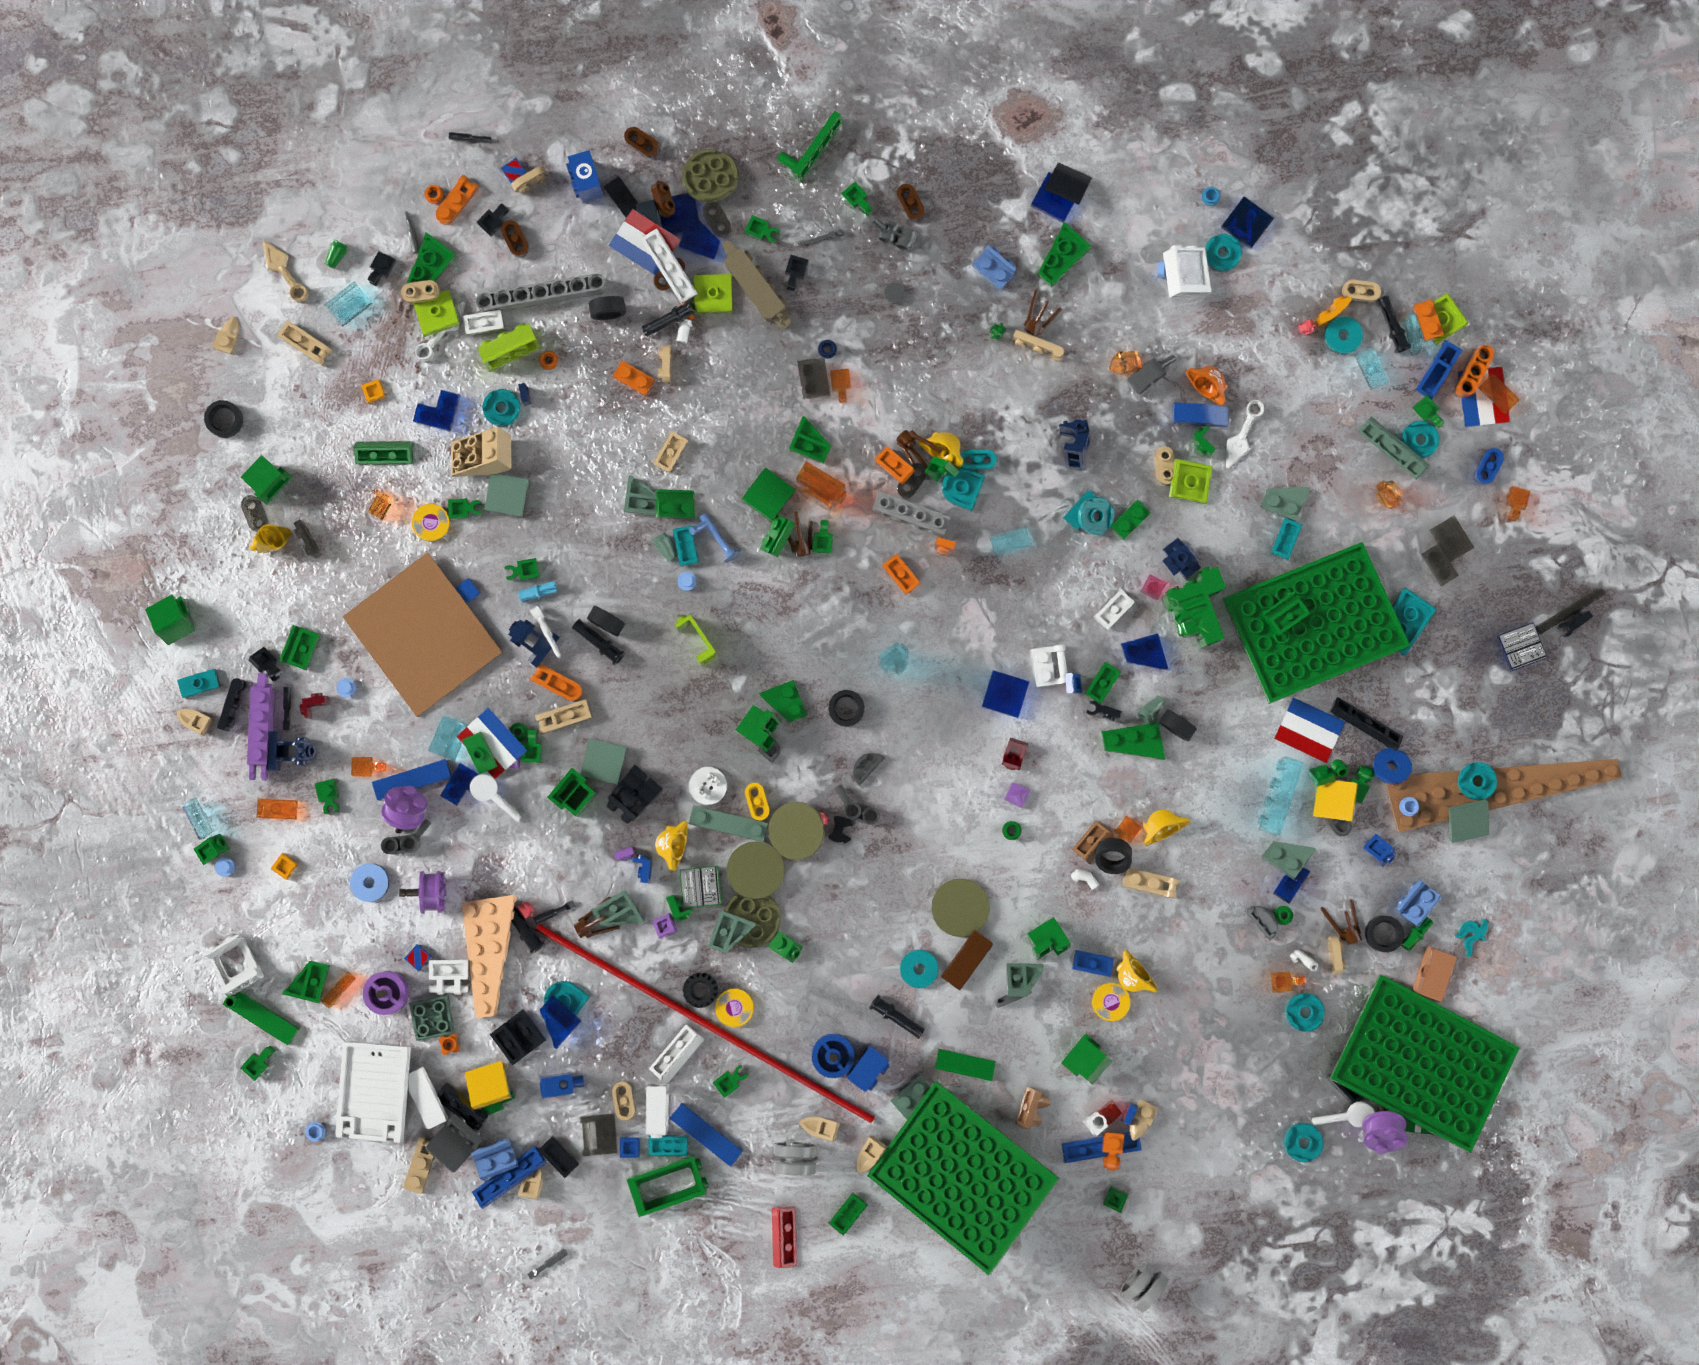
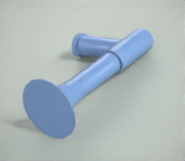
M706 513L699 517L702 521L701 523L689 528L692 535L707 528L725 553L724 563L730 562L741 552L740 550H733L726 543Z

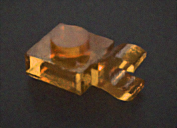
M849 368L830 370L832 391L838 390L839 403L847 402L845 389H851Z
M1515 486L1510 487L1506 506L1511 507L1508 520L1516 521L1520 517L1521 510L1527 508L1530 495L1529 490Z
M352 757L351 776L372 777V771H386V763H372V757Z
M1125 816L1115 832L1118 834L1117 838L1131 843L1142 827L1128 816Z
M1290 971L1270 973L1272 993L1292 991V985L1306 984L1305 976L1291 977Z

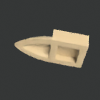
M235 316L230 318L221 330H218L213 349L233 354L239 335V324Z
M181 709L176 712L179 721L185 727L202 736L206 735L214 721L212 718L193 709Z
M1143 1100L1138 1101L1136 1106L1138 1109L1130 1124V1135L1133 1141L1140 1138L1151 1126L1158 1109Z
M807 1117L799 1122L802 1128L809 1134L835 1142L840 1123L821 1117Z
M873 1135L868 1138L858 1155V1173H863L872 1168L887 1149V1146Z
M541 1168L521 1181L518 1192L520 1198L539 1199L543 1185Z

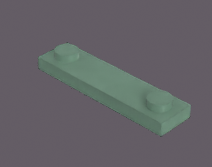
M1372 416L1358 430L1360 434L1414 479L1417 480L1429 467L1430 464Z
M694 805L689 820L690 825L764 842L768 823Z

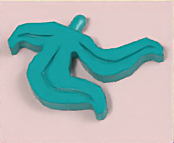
M1481 919L1483 923L1479 927L1474 921L1464 922L1458 934L1454 935L1455 938H1463L1468 932L1474 934V936L1464 939V948L1467 951L1466 957H1470L1473 954L1472 945L1474 941L1480 938L1486 941L1483 935L1486 934L1489 923L1485 919Z

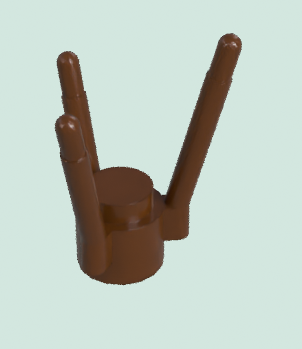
M1038 290L1034 291L1027 319L1024 323V326H1026L1024 330L1035 337L1038 334L1042 335L1046 327L1062 310L1058 308L1042 326L1043 322L1040 319L1049 303L1045 301L1037 317H1033L1031 320Z
M904 430L897 437V444L902 448L911 464L915 462L908 450L927 468L928 465L913 448L916 444L915 438L938 452H942V449L917 435L913 430L910 432Z
M796 511L794 515L798 541H795L794 544L791 535L788 541L792 553H795L796 557L810 555V550L813 549V522L809 521L807 543L806 539L803 540L799 515Z
M610 896L607 897V898H606L605 900H603L601 903H603L604 901L608 900V899L611 898V897H610ZM592 910L584 917L578 919V923L574 924L580 938L584 936L589 938L620 929L618 925L592 931L594 930V925L606 919L605 916H602L591 922L588 918L593 915Z
M1352 899L1350 900V908L1354 925L1348 912L1345 911L1344 914L1349 927L1343 929L1344 933L1324 907L1320 908L1342 941L1346 940L1347 945L1362 940Z

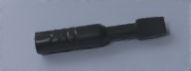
M449 132L450 140L492 142V138L487 136L481 137L466 133Z
M284 687L283 730H289L291 687Z
M574 901L567 902L557 909H551L533 917L535 924H539L576 905Z

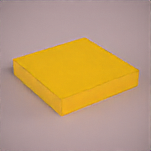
M1335 780L1334 782L1318 786L1313 816L1353 822L1358 783Z
M502 1061L464 1072L473 1110L511 1098Z

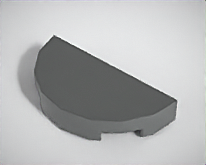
M868 753L861 756L856 761L853 770L856 783L860 786L885 757L877 753Z
M1252 906L1246 909L1247 915L1271 941L1278 929V922L1274 913L1262 906Z
M1005 995L996 999L994 1003L999 1008L1023 997Z

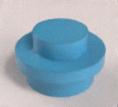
M1207 187L1202 192L1201 199L1204 204L1214 206L1220 200V192L1214 187Z

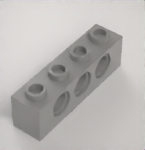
M878 491L872 507V512L941 538L944 537L950 521L949 516Z

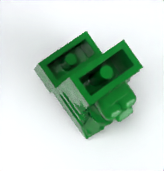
M1212 565L1201 569L1194 578L1195 580L1185 583L1183 588L1179 589V586L1168 589L1165 592L1166 595L1161 598L1167 611L1172 614L1178 636L1183 638L1196 637L1200 648L1218 643L1225 638L1209 597L1221 593L1226 589L1219 568H1212Z

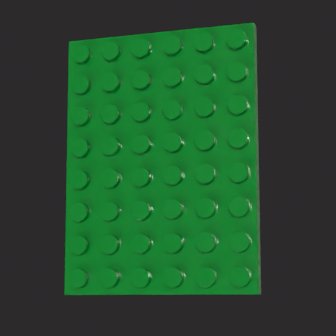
M1363 542L1222 599L1269 704L1410 646ZM1294 591L1311 614L1278 636L1262 613Z
M1380 974L1329 1079L1391 1112L1400 1114L1413 1124L1471 1153L1520 1047Z
M938 1081L933 1083L867 1175L988 1276L992 1274L1060 1179Z

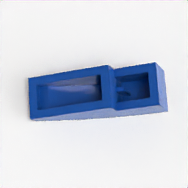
M1445 340L1419 382L1416 391L1433 399L1463 350Z
M1174 403L1172 405V424L1228 427V407L1196 403Z

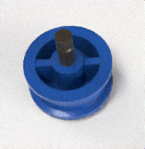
M827 1034L815 1043L812 1050V1063L821 1075L827 1078H839L847 1074L853 1066L855 1058L854 1049L850 1041L844 1036Z

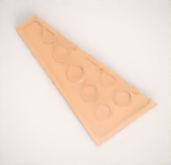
M517 895L461 902L476 1018L497 1015L501 993L499 990L504 976L503 967L508 953L511 935L510 926L511 920L514 918L513 908Z

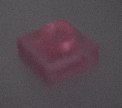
M1149 574L1140 592L1157 601L1167 583Z

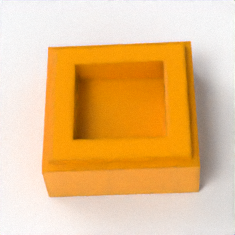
M380 379L361 385L368 404L386 398Z
M281 853L271 867V870L288 880L298 866V863L284 853Z

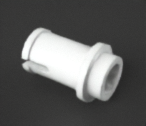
M684 319L683 322L678 323L679 328L675 341L687 344L690 327H693L691 320Z

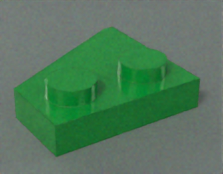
M802 416L789 451L824 465L831 445L812 426L808 419Z
M794 680L759 693L789 723L807 716Z
M309 961L282 994L320 1003L330 965Z

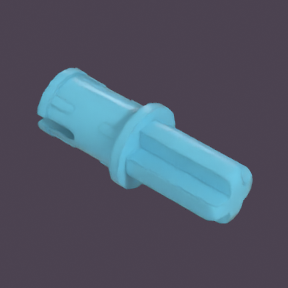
M554 581L538 586L534 584V587L519 590V598L521 602L534 598L541 599V596L557 592V586Z

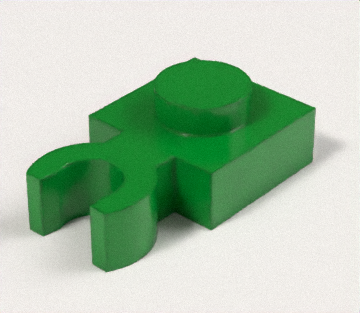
M752 215L744 234L762 241L763 237H766L770 243L775 244L776 240L770 236L773 233L779 235L780 231L777 228L769 229V222Z
M467 498L448 499L449 519L469 518V513L477 516L482 515V511H475L474 509L476 505H481L482 502L474 500L471 504H468Z
M536 558L517 561L518 567L512 565L504 567L505 570L513 571L511 576L506 577L507 580H514L517 576H520L521 581L540 578Z
M335 779L314 783L318 801L325 802L323 806L324 813L329 814L328 808L330 806L334 807L335 812H339V806L334 802V799L339 798Z
M738 1065L733 1074L728 1070L713 1081V1084L724 1098L740 1087L737 1082L738 1080H744L748 1077V1073L743 1076L738 1074V1070L743 1067L742 1065Z

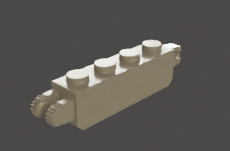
M729 240L724 241L722 248L727 256L725 258L727 270L767 322L774 321L784 330L792 324L786 313V301L781 295L777 296L774 290L776 288L770 280L766 282L763 278L764 272L759 265L754 266L751 262L753 257L747 250L743 251L741 247L737 249Z

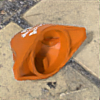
M1206 366L1201 369L1189 368L1185 372L1194 388L1201 395L1221 406L1226 402L1224 392L1228 386L1225 384L1224 376L1220 370L1213 366Z

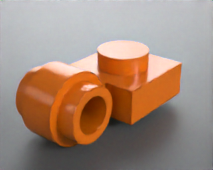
M1104 1132L1102 1152H1108L1109 1154L1103 1158V1168L1110 1171L1120 1168V1158L1116 1156V1153H1123V1133Z

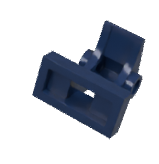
M1074 420L1069 423L1064 421L1063 424H1059L1060 435L1075 439L1073 444L1065 443L1064 445L1065 465L1067 468L1085 470L1086 456L1091 441L1087 420Z
M1177 538L1162 549L1167 556L1162 561L1173 576L1180 573L1186 580L1201 569L1196 560L1199 556L1188 542L1183 543Z
M527 619L524 622L522 620L515 621L509 628L510 633L508 635L512 637L510 641L518 647L522 644L533 654L527 661L537 668L552 647L546 637L544 638L533 629L535 625ZM530 632L539 638L533 647L524 642ZM552 632V637L557 642L560 637Z
M269 731L268 770L280 771L281 761H296L295 765H307V761H314V742H309L308 738H296V742L281 741V732ZM289 746H297L296 757H288Z

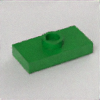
M481 731L462 740L479 774L498 766Z
M852 1192L828 1224L844 1236L868 1204Z

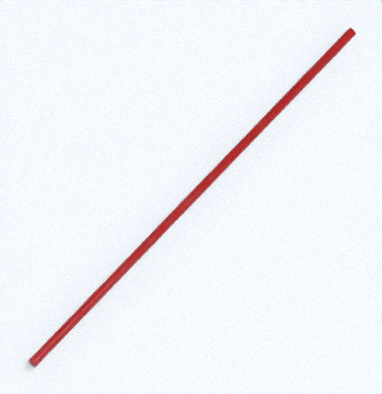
M541 924L537 926L536 931L869 1123L873 1122L875 1116Z

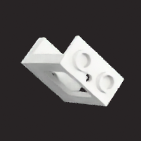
M238 934L227 937L224 943L210 947L209 951L204 954L206 958L210 959L223 985L221 990L224 995L233 996L264 977L245 938ZM239 946L249 966L243 972L230 978L220 957L232 948Z

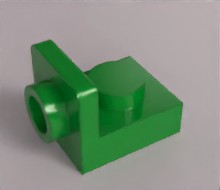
M936 456L932 458L925 469V473L936 482L939 481L942 475L945 477L947 475L956 477L959 472L949 461Z
M221 834L209 837L194 848L203 865L208 864L220 854L230 850Z
M674 895L666 897L674 919L679 918V921L690 918V913L693 910L689 909L681 912L680 909L683 907L679 897L675 898Z

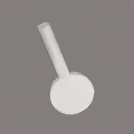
M479 774L472 779L470 792L475 799L480 801L492 799L516 821L521 819L522 815L496 793L497 783L492 776Z
M1360 1101L1352 1104L1346 1113L1313 1117L1311 1119L1313 1125L1348 1120L1353 1126L1362 1127L1364 1118L1375 1112L1369 1103Z

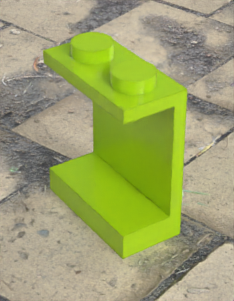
M684 614L676 620L677 623L674 626L679 632L692 624L708 647L707 650L696 656L702 667L718 657L691 615L686 616Z

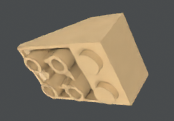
M498 426L451 442L452 477L491 475L511 469V435Z

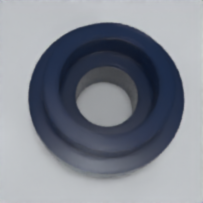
M824 340L818 346L819 355L825 359L834 357L837 352L836 344L831 340ZM830 347L831 351L829 353H826L824 351V348Z

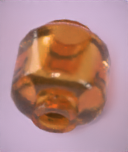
M1383 480L1376 485L1377 489L1374 497L1382 507L1393 509L1402 502L1403 491L1395 481L1390 480L1386 482Z

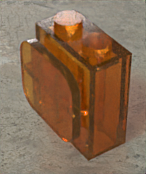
M807 461L796 477L797 484L803 487L801 494L827 511L831 510L832 505L836 507L838 503L842 504L847 496L845 484Z

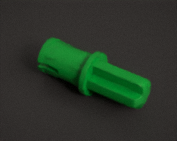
M1426 917L1419 927L1411 928V932L1403 940L1401 946L1410 952L1420 940L1424 939L1423 935L1433 925V921Z

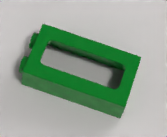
M694 1154L628 1177L627 1183L638 1216L642 1217L705 1195L709 1185L706 1177L701 1175L700 1170L703 1167L700 1158L696 1159ZM685 1168L691 1169L695 1180L694 1186L648 1202L644 1200L640 1184Z

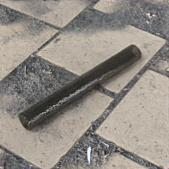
M1601 587L1537 625V632L1543 634L1606 595L1604 589Z

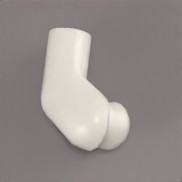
M1079 868L1071 874L1072 879L1076 882L1079 880L1086 881L1091 890L1100 885L1090 870Z
M1295 950L1290 955L1294 963L1301 961L1311 971L1318 969V964L1301 950Z

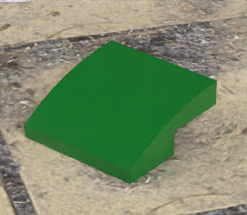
M765 467L741 500L772 522L793 496L796 489Z

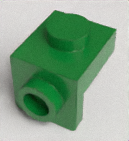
M1208 426L1204 429L1200 427L1193 434L1195 438L1192 441L1196 446V451L1207 458L1216 450L1203 437L1210 429Z
M778 931L768 948L793 963L800 956L803 946Z

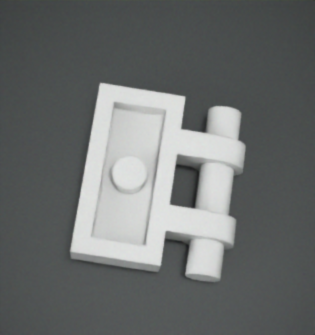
M429 960V980H437V985L429 986V993H437V995H444V993H454L455 995L469 993V985L461 984V980L469 979V960ZM444 980H454V985H444Z

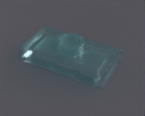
M1416 313L1409 314L1404 319L1408 344H1411L1410 354L1416 355L1422 351L1420 340L1422 339V330L1418 328Z
M1374 348L1355 355V359L1370 390L1389 382Z
M1026 526L990 538L995 557L1032 545Z
M196 797L190 799L182 806L199 840L206 838L213 832L207 815L202 810Z

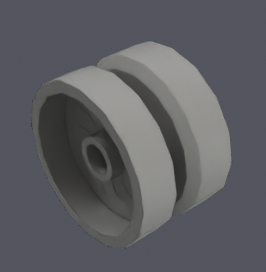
M802 1142L774 1144L773 1154L784 1158L773 1162L774 1173L783 1175H814L816 1173V1163L807 1159L816 1156L817 1145Z
M1147 1260L1143 1261L1133 1270L1120 1290V1295L1126 1300L1134 1299L1133 1305L1141 1312L1148 1310L1157 1301L1169 1281L1161 1272L1154 1273L1155 1267Z

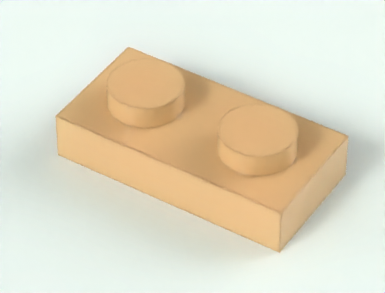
M671 431L653 465L670 474L689 441Z

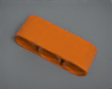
M1482 345L1472 353L1455 386V393L1458 397L1467 398L1477 390L1494 357V350L1491 346ZM1480 351L1486 354V359L1481 358ZM1471 368H1475L1477 370V376L1472 374ZM1463 384L1469 387V392L1463 390Z

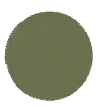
M716 149L701 150L689 157L682 170V181L685 190L691 197L701 202L714 203L724 200L734 192L738 184L739 174L735 161L729 155L716 151Z
M790 802L784 804L774 812L769 822L768 834L773 848L785 858L791 860L808 858L814 855L823 844L825 831L821 815L813 806L807 803Z
M754 841L739 846L731 854L727 863L729 884L737 894L748 899L760 900L771 896L779 889L784 878L785 868L781 855L775 848L763 842Z
M954 879L944 883L936 891L931 906L932 915L938 927L945 933L956 937L969 936L974 930L978 932L986 923L990 910L989 900L985 891L978 884L967 879Z
M736 894L729 900L724 909L725 912L756 923V926L737 943L740 946L747 948L763 946L770 942L779 930L781 914L777 903L771 896L760 900H753Z

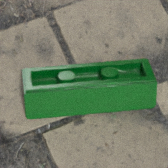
M412 441L356 442L353 446L355 464L413 463Z
M938 1049L935 1069L992 1081L996 1061Z

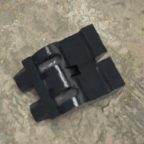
M636 765L630 769L608 797L607 807L614 812L618 808L624 813L621 816V820L626 824L639 817L663 791V788L653 779L649 778L646 781L648 775Z

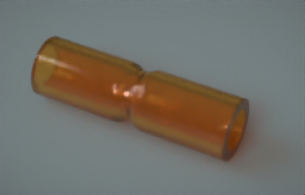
M347 971L321 1002L326 1007L331 1008L356 978Z

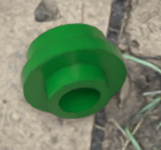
M1002 322L995 323L989 331L991 339L999 340L1004 334L1006 327L1003 326Z
M515 723L509 729L519 742L524 741L528 736V728L522 723ZM516 729H521L522 733L520 736H516Z
M1015 821L1005 823L1002 828L1003 836L1008 840L1018 839L1022 832L1021 826ZM1010 827L1015 828L1014 834H1009L1008 829Z
M1279 906L1275 909L1274 915L1278 924L1287 925L1293 920V912L1289 907ZM1282 912H1286V919L1281 918Z

